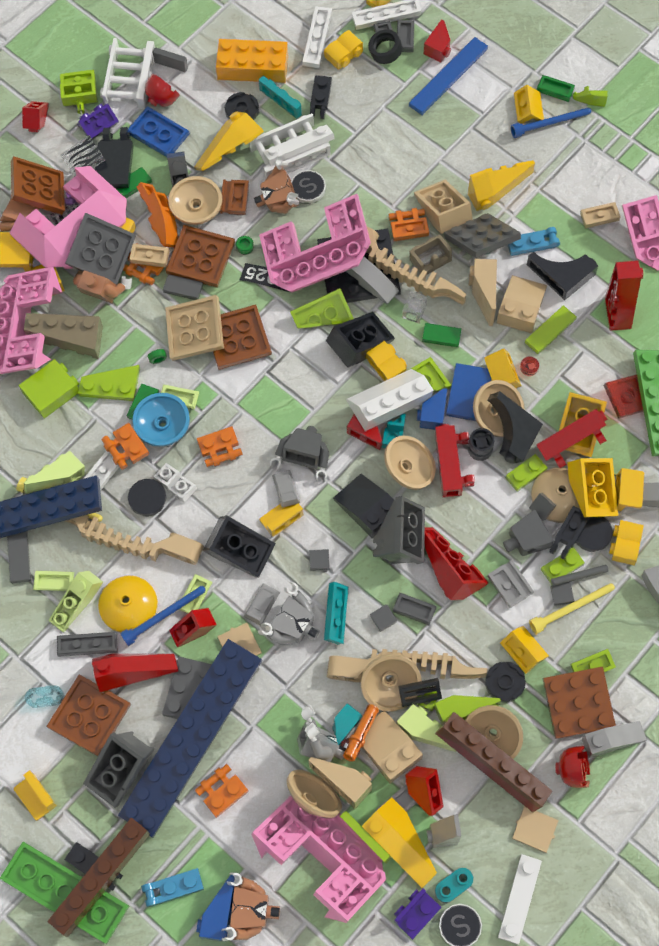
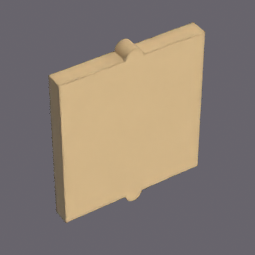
M248 623L236 628L232 627L230 631L217 636L222 647L227 639L256 656L262 654Z
M524 806L520 819L516 821L517 826L512 839L547 853L551 840L555 838L553 834L559 820L538 811L531 812Z

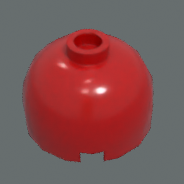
M154 73L151 74L145 84V93L149 97L147 101L154 107L157 105L161 107L171 106L180 94L176 90L173 92L171 86L159 76L154 75Z
M576 746L564 750L560 755L559 762L555 764L556 774L560 775L562 781L572 788H587L590 784V780L586 781V775H590V766L587 751L583 752L585 746Z

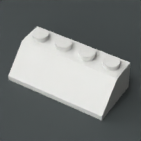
M410 369L347 398L346 401L363 429L367 431L422 405L431 398L434 390L424 375Z

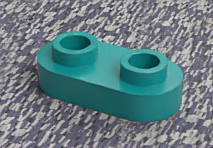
M459 868L439 882L435 889L437 899L443 903H449L469 889L474 879L472 872L467 868ZM465 875L467 877V881L461 882L459 880V876ZM444 887L449 888L450 894L444 895L442 889Z

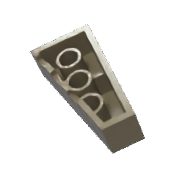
M26 313L24 324L26 335L41 333L45 336L44 344L58 346L63 350L69 349L76 351L78 354H86L92 356V358L99 359L103 330L99 316Z

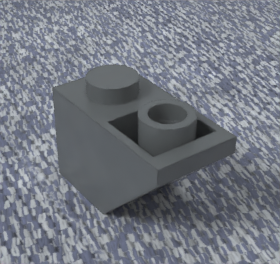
M184 151L167 154L172 188L182 179L189 177Z

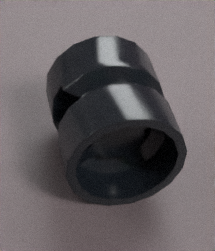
M478 428L471 433L468 453L473 459L484 461L491 456L494 446L493 433L485 428Z

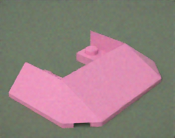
M91 166L74 167L76 176L63 186L64 190L80 206L61 222L54 226L44 215L35 209L27 217L19 213L10 231V235L45 268H73L66 265L65 262L85 213L118 227H122L126 223L127 199Z
M358 194L324 207L332 239L301 252L295 225L292 221L259 235L269 279L272 284L292 293L359 266L371 241Z
M657 195L623 204L622 209L635 258L659 271V201Z
M53 267L8 275L4 280L5 284L0 288V374L36 369L51 360L42 353L45 336L41 333L26 335L24 324L26 313H31L32 306L51 303L52 295L62 293Z
M290 796L252 832L251 835L259 854L263 858L269 853L282 865L302 845L332 873L313 894L329 909L325 918L347 923L385 882L386 876L385 872H383V860L340 817V813L333 818H322L309 814L302 810L292 796Z

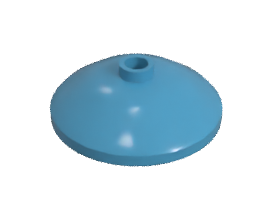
M155 393L147 396L137 405L133 414V426L136 434L142 441L152 446L163 447L176 443L185 435L190 424V415L185 403L177 396L169 393ZM161 423H166L163 427L159 426Z

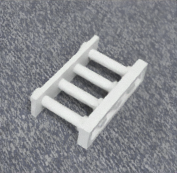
M113 38V43L109 46L110 58L104 87L100 90V98H103L104 105L109 103V98L112 97L134 99L137 101L138 109L146 108L148 96L145 93V84L153 71L154 41H147L146 48L132 49L120 48L117 38ZM118 54L143 56L144 58L140 64L117 62ZM115 69L138 70L141 72V76H138V78L114 76ZM112 83L137 85L138 91L111 90Z
M312 113L261 134L249 143L250 152L258 150L266 165L263 167L265 179L270 175L275 164L270 166L263 155L264 147L272 143L275 146L281 144L280 140L287 137L293 139L297 137L296 133L303 130L306 133L312 131L314 126V116ZM329 142L284 160L288 162V166L283 168V170L285 169L288 174L330 156Z

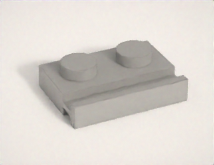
M512 560L492 571L487 576L509 608L534 593Z

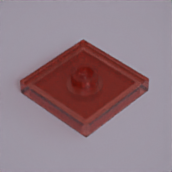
M637 374L606 382L603 385L618 419L644 412Z

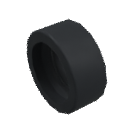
M389 29L376 32L368 43L371 56L379 64L394 62L403 50L398 34ZM384 41L395 42L394 47L388 52H376L377 47Z

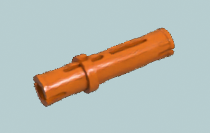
M367 705L343 753V757L350 762L355 761L360 748L364 746L365 738L379 712L376 706Z

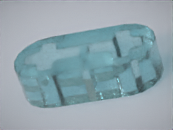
M59 686L37 687L26 692L25 701L32 708L55 706L61 704L65 695ZM53 691H56L58 694H60L59 696H56V700H53L52 697L47 696L53 695ZM35 693L39 697L43 696V698H37L35 703L30 700Z

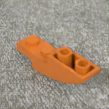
M140 182L137 189L140 192V197L147 204L149 212L152 213L148 218L152 229L158 235L159 241L163 246L175 248L178 241L177 226L165 193L156 192L153 185Z

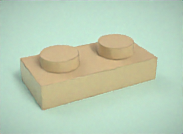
M615 202L580 211L585 229L620 221L621 218Z
M133 244L129 259L130 263L166 267L169 248Z

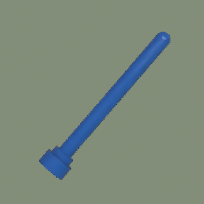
M584 108L525 125L520 123L511 124V133L513 138H518L525 134L526 131L591 114V109Z
M198 587L133 630L126 629L120 634L128 647L135 643L138 635L205 593V587Z

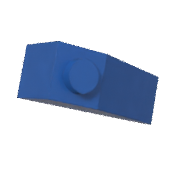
M233 875L229 876L205 910L202 920L198 919L196 932L200 933V938L223 941L222 938H227L228 932L221 930L229 927L235 886L228 885L227 881L234 882L235 877Z

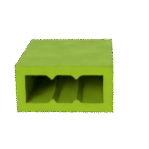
M55 359L18 385L24 396L44 419L79 392V382L73 375L70 377L67 374L68 370L62 362L59 364Z

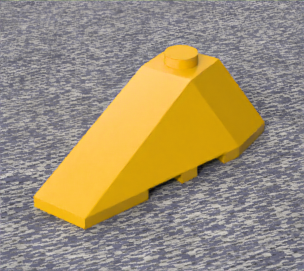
M234 112L229 116L230 119L221 127L194 168L199 171L206 170L219 162L223 154L227 155L235 152L236 146L242 143L245 145L250 143L264 132L263 129L247 113Z
M534 160L516 163L511 168H507L505 165L501 166L500 170L493 171L492 168H488L471 174L468 196L476 211L488 209L534 172Z
M391 797L362 827L423 888L437 872L407 812Z

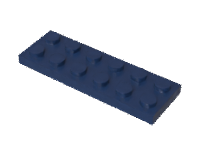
M95 475L0 501V538L102 511L99 477Z

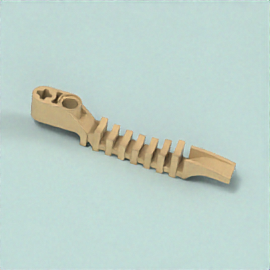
M367 227L371 244L366 253L369 254L368 260L372 264L375 262L379 270L382 269L386 275L388 273L391 274L393 279L398 278L401 283H407V286L410 288L414 287L415 291H421L424 296L428 295L431 298L439 296L449 297L464 305L466 293L442 277H439L436 282L437 273L432 272L426 281L427 271L423 270L419 277H417V268L414 267L411 273H409L410 265L405 264L402 269V261L399 259L394 264L395 256L390 254L387 257L388 249H378L376 241L379 235L375 230Z
M85 515L65 521L76 525L82 537L87 538L89 542L94 540L97 544L101 545L103 543L108 548L113 546L117 551L122 549L124 553L132 552V555L136 557L141 555L143 559H147L150 556L151 560L155 562L158 556L163 553L196 565L204 548L201 543L176 533H170L168 538L156 543H152L151 538L146 537L144 544L141 543V538L136 536L133 543L130 535H126L125 539L120 532H117L115 535L114 529L109 528L107 530L106 524H100L97 517H93L92 521H89V516Z
M372 649V656L369 659L329 656L327 678L361 682L363 671L371 661L382 655L399 654L409 658L415 664L421 663V671L426 672V664L431 663L430 674L433 675L436 673L437 664H441L440 679H445L447 665H451L450 678L476 679L485 678L487 675V668L467 667L461 664L455 656H448V653L438 655V653L433 652V655H430L428 652L418 654V651L407 653L408 651L403 650L402 653L397 652L398 650L387 652V649H382V652L378 655L377 650Z

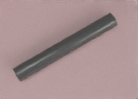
M605 564L552 578L551 583L553 586L606 573L608 572V566Z

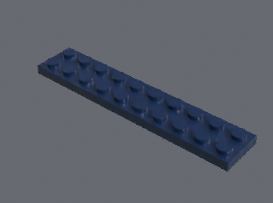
M227 639L119 812V817L127 822L130 818H133L150 833V837L154 838L263 660Z

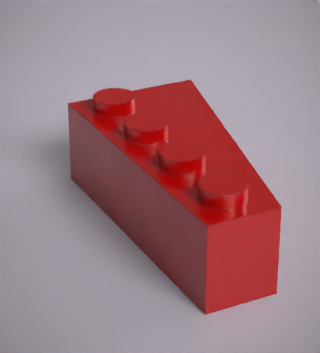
M639 260L615 263L605 295L610 331L632 329L640 282L644 275L643 268L639 266Z

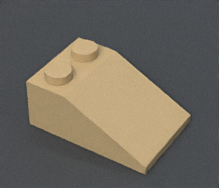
M447 180L414 192L416 199L422 209L425 210V214L431 224L440 234L450 230L452 227L460 226L469 220H473L471 203Z
M475 259L474 266H470L469 286H472V294L488 325L493 326L496 312L497 259Z
M512 275L498 313L497 324L532 333L547 285Z
M386 711L381 712L375 717L362 749L389 784H391L422 760L423 754Z
M314 757L308 759L309 767L354 809L372 791V783L370 782L372 779L364 771L360 773L356 769Z

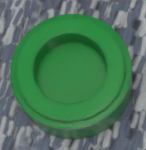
M241 236L236 240V249L240 254L246 255L253 251L254 242L249 236Z
M157 349L150 352L147 357L151 364H157L164 361L167 355L164 349Z

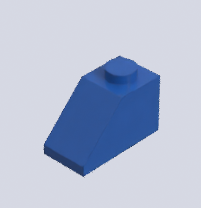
M443 388L422 404V410H418L417 421H420V428L435 430V427L443 425L447 389Z

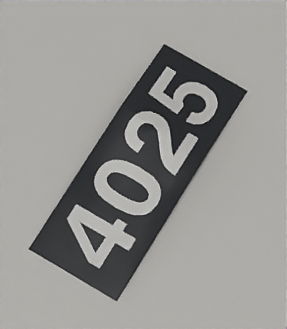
M245 263L240 280L289 292L270 282L267 267Z

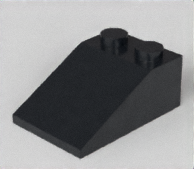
M370 312L334 326L326 342L348 368L364 361L366 353L383 341L389 344L394 341L395 337L376 314Z
M363 474L357 476L333 497V500L372 539L378 533L394 501L386 491Z
M225 515L219 517L203 552L259 578L276 543Z

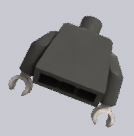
M308 426L306 430L295 429L292 434L280 440L275 452L276 458L270 461L271 468H273L274 463L278 462L277 470L280 471L283 466L280 461L281 458L282 461L313 469L320 467L316 473V480L318 481L319 474H323L325 482L327 480L325 468L328 467L329 451L326 443L321 441L322 435L317 433V429L314 426Z

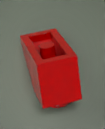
M440 20L425 41L423 52L424 55L440 63L451 52V40L444 20Z
M31 101L23 106V128L28 129L29 132H39L45 126L49 103Z
M354 414L347 425V434L380 450L382 448V439L378 426L365 431Z
M209 608L191 610L169 631L176 646L181 647L206 635L217 624Z
M416 766L405 775L408 794L429 816L435 815L444 807L437 769Z

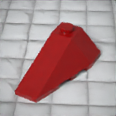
M425 527L424 546L438 583L447 598L450 600H464L489 583L473 564L469 566L462 559L464 555L460 552L457 553L449 547L450 543L433 527Z
M108 654L92 659L94 676L99 692L179 672L174 654Z

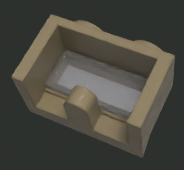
M440 234L431 237L425 243L415 246L409 251L410 261L420 274L423 270L429 274L452 261V248Z

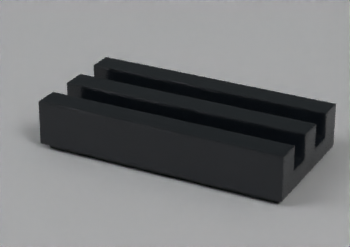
M438 678L398 686L402 707L442 699ZM435 691L437 692V693H435V694L420 696V695H424L425 693H430V692H435ZM415 695L420 696V697H415V698H410V699H406V700H405L406 697H411V696H415Z

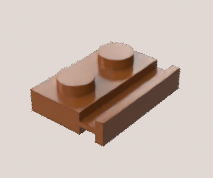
M223 179L220 214L246 215L249 180L226 181V179Z

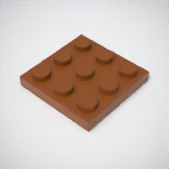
M13 156L11 159V200L63 215L65 211L63 171Z
M184 225L166 268V274L203 282V284L218 288L234 247L235 238Z
M256 304L221 314L224 349L213 351L218 370L272 355Z
M603 667L542 678L555 739L616 726Z
M79 674L46 727L98 757L110 734L116 731L131 703L108 690L99 692L96 683Z

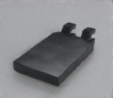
M120 127V139H113L111 128H103V140L98 142L97 154L100 152L101 155L96 158L95 171L115 189L129 188L134 144L130 139L128 127Z

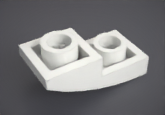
M167 463L154 476L161 485L184 502L197 489L195 484L183 477L178 470Z

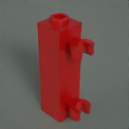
M595 409L536 445L546 461L553 457L559 468L567 465L560 454L562 451L591 434L595 435L600 445L607 441L600 429L606 426L605 421L608 419L602 410L598 412Z
M449 424L435 427L442 498L462 496L463 486L473 487L475 483L474 475L461 477L457 444H469V433L462 432L456 434L455 426Z

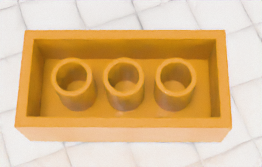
M219 39L216 60L217 80L259 82V79L264 76L275 83H286L288 42Z

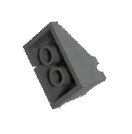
M403 496L395 497L378 533L373 537V543L377 544V547L373 550V557L384 558L388 560L389 564L424 563L425 507Z
M132 731L110 734L83 783L114 808L120 805L123 797L147 764V758L154 751V747L144 744L133 735L134 732Z

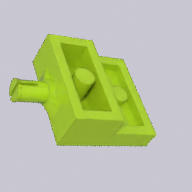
M94 70L60 74V92L63 106L77 105V113L81 114L82 111V114H84V104L98 102Z

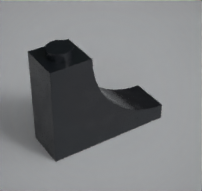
M532 252L528 256L526 264L564 301L594 277L598 269L596 261L593 258H589L586 254L573 261L554 262Z
M502 392L490 394L487 401L496 409L503 425V443L499 453L511 464L523 462L543 423Z

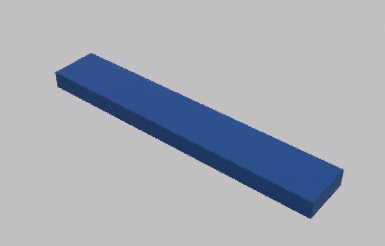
M474 37L409 102V107L423 115L488 50V45Z

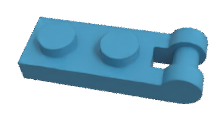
M549 227L546 230L521 234L520 240L508 244L510 256L558 247L560 241L556 237V228Z
M198 868L141 886L142 892L145 893L147 898L145 900L146 907H152L204 890ZM159 889L161 896L155 897L153 890Z

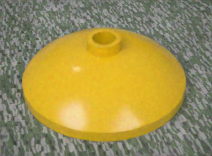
M122 576L112 580L103 589L98 602L99 613L104 623L112 630L120 633L126 629L133 630L155 616L158 607L157 596L153 587L146 580L137 576ZM129 598V602L123 603V599Z

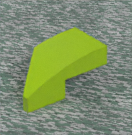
M589 86L584 87V91L580 93H573L574 100L600 107H605L608 97V91H589Z

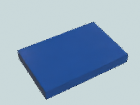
M148 106L128 128L130 136L167 157V154L174 153L190 134L189 130Z
M456 363L446 416L476 421L473 412V401L479 388L491 381L487 368Z

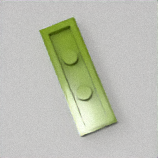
M563 305L525 340V343L539 354L576 320L577 316Z
M347 811L340 815L352 830L385 863L391 859V856Z

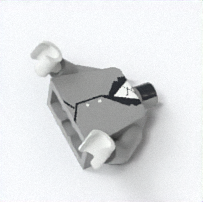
M289 582L293 587L291 591L284 587V591L292 594V597L288 596L271 624H261L265 626V632L258 630V634L267 635L268 638L280 645L300 643L304 636L315 640L320 630L311 626L314 621L313 610L308 600L298 590V585L294 582Z
M311 705L304 707L301 715L306 721L297 738L300 754L331 762L333 757L342 760L346 748L338 745L334 734L317 727L315 720L311 719V716L315 715Z

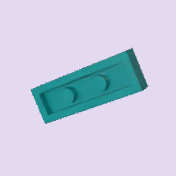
M264 76L259 79V90L296 119L302 115L301 103L297 99L289 96L284 89L276 86L271 79L268 80Z
M330 582L324 640L340 645L344 644L349 587L337 582Z

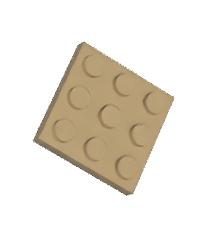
M217 295L165 308L169 355L172 361L224 349L220 304Z

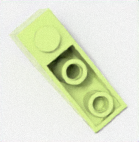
M71 451L61 454L56 461L50 465H45L40 472L26 479L24 482L25 493H33L77 481L85 476V466Z
M90 571L78 572L48 621L62 632H65L94 598L103 581Z
M413 704L397 720L399 727L411 740L456 752V750L435 734L441 724L436 720L432 721L427 717L428 713L421 706L416 707Z

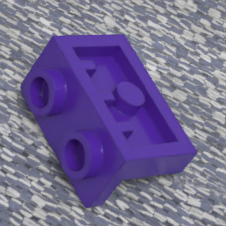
M108 103L104 106L100 104L93 109L94 112L91 114L85 113L79 117L77 125L82 128L87 137H91L90 139L103 133V128H111L119 123L118 118Z
M424 888L420 892L416 889L408 898L411 902L406 907L402 905L394 913L396 916L394 923L412 940L442 908L426 893Z

